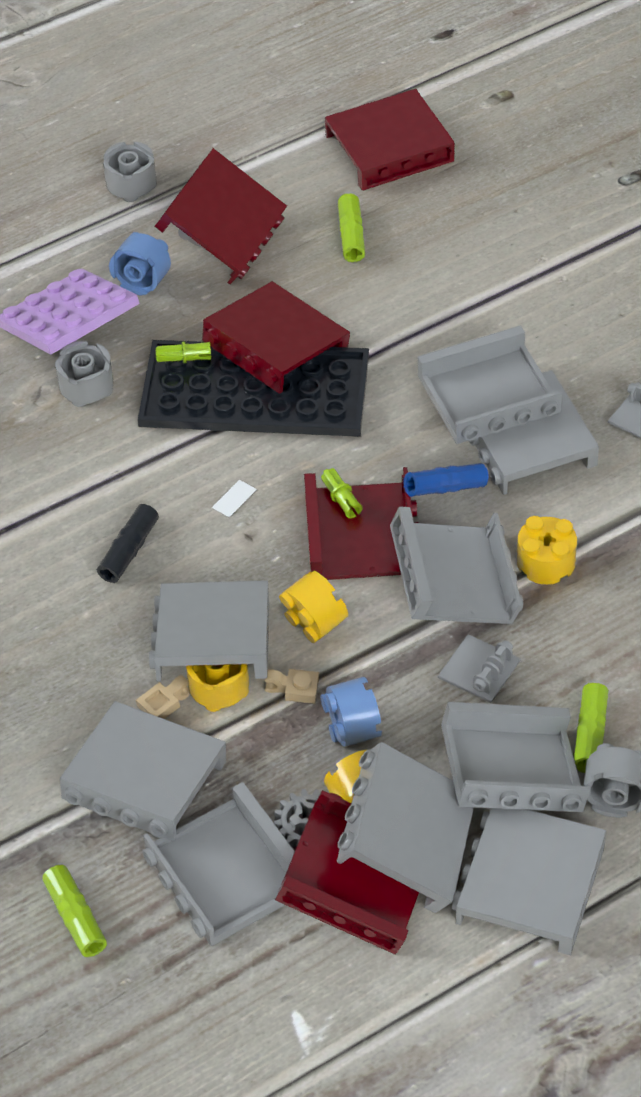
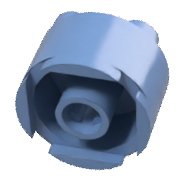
M133 232L122 243L109 262L111 276L113 279L117 277L122 283L120 287L139 296L153 291L168 273L171 266L167 243L161 239H155L150 235Z
M365 677L328 686L326 693L320 695L324 712H329L332 724L329 725V732L334 743L340 742L343 747L381 737L382 730L376 731V725L381 723L376 698L372 689L365 690L363 683L368 682Z

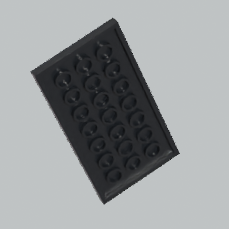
M152 340L137 419L138 427L361 437L369 348L331 347L285 374L283 392L279 394L212 347H210L211 360L186 361V363H183V360L158 362L156 360L155 350L157 346L182 345V342H185V344L205 342Z

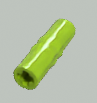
M344 194L338 199L343 257L348 262H358L365 256L360 202L355 194Z
M588 683L582 690L574 755L576 769L582 773L586 771V763L589 756L597 751V747L603 744L609 690L600 683Z
M65 865L51 867L43 874L42 879L65 926L71 933L82 956L93 957L106 948L107 940L98 926L90 907L87 905L84 895L78 889Z

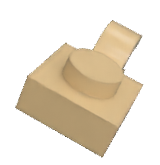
M289 669L288 676H285L280 671L268 670L267 678H265L266 692L285 693V701L316 703L319 672Z
M179 675L167 687H164L160 682L136 699L137 707L141 711L163 719L167 718L180 708L179 700H184L190 695L189 688L187 687L189 685L188 680L183 675Z

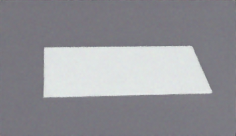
M238 480L212 508L230 517L257 489Z

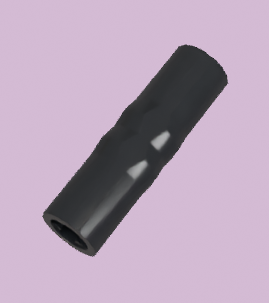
M139 504L126 525L113 540L110 549L96 569L98 575L103 580L110 583L118 582L129 563L136 557L138 550L143 546L146 537L159 519L158 512L150 505Z

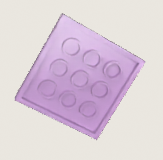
M77 269L70 272L69 276L61 281L50 283L43 291L27 296L25 301L4 309L3 313L0 314V328L51 355L140 303L137 294L84 269Z

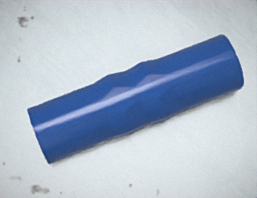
M482 463L463 466L450 465L431 470L408 472L404 478V489L410 497L457 492L465 489L485 487L489 480L487 468Z

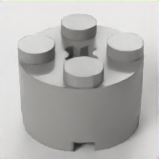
M120 142L106 150L103 167L106 187L110 193L123 198L126 202H134L138 197L146 195L157 186L155 162L150 147L140 142H134V145H126L125 142Z
M88 341L71 343L59 352L60 356L55 361L59 390L66 399L72 401L74 406L82 407L87 403L99 401L104 397L110 396L113 392L114 381L108 350L96 343L97 346L88 345Z
M604 743L599 745L597 751L589 756L586 763L584 786H590L591 788L587 800L592 804V809L595 812L608 817L621 818L627 817V813L636 810V814L641 811L640 750L633 751Z

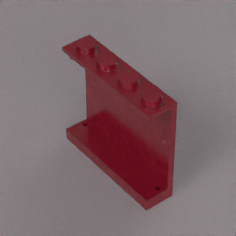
M416 88L325 117L326 138L335 136L358 169V185L362 191L454 162V140Z
M212 148L154 227L163 233L170 223L174 224L233 270L230 274L231 278L227 282L231 285L237 277L242 279L250 269V266L247 265L249 260L253 263L260 255L262 250L259 246L261 244L265 246L273 236V233L270 231L272 227L276 230L285 219L281 214L287 205Z
M273 281L203 319V342H210V347L279 394L283 392L285 374L331 347H349L350 331Z
M403 467L402 482L351 486L352 494L363 507L360 514L351 507L356 515L354 518L346 517L338 502H334L331 499V492L327 487H316L315 473L304 474L311 573L316 571L327 580L401 575L390 524L399 507H410L412 517H417L416 500H411V497L404 489V478L408 473L407 467Z
M322 790L309 815L275 901L396 955L406 940L409 931L406 927L419 892L353 857H350L341 864L337 862L340 850L338 848V841L345 831L347 824L345 814L352 803L343 800L337 794Z

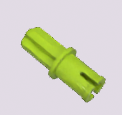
M182 342V345L157 346L155 350L158 362L183 360V363H186V361L211 360L210 342L185 344V342Z
M334 468L325 469L321 480L331 492V499L334 502H338L346 517H356L351 507L358 514L361 513L363 507L352 494L351 486L342 480Z

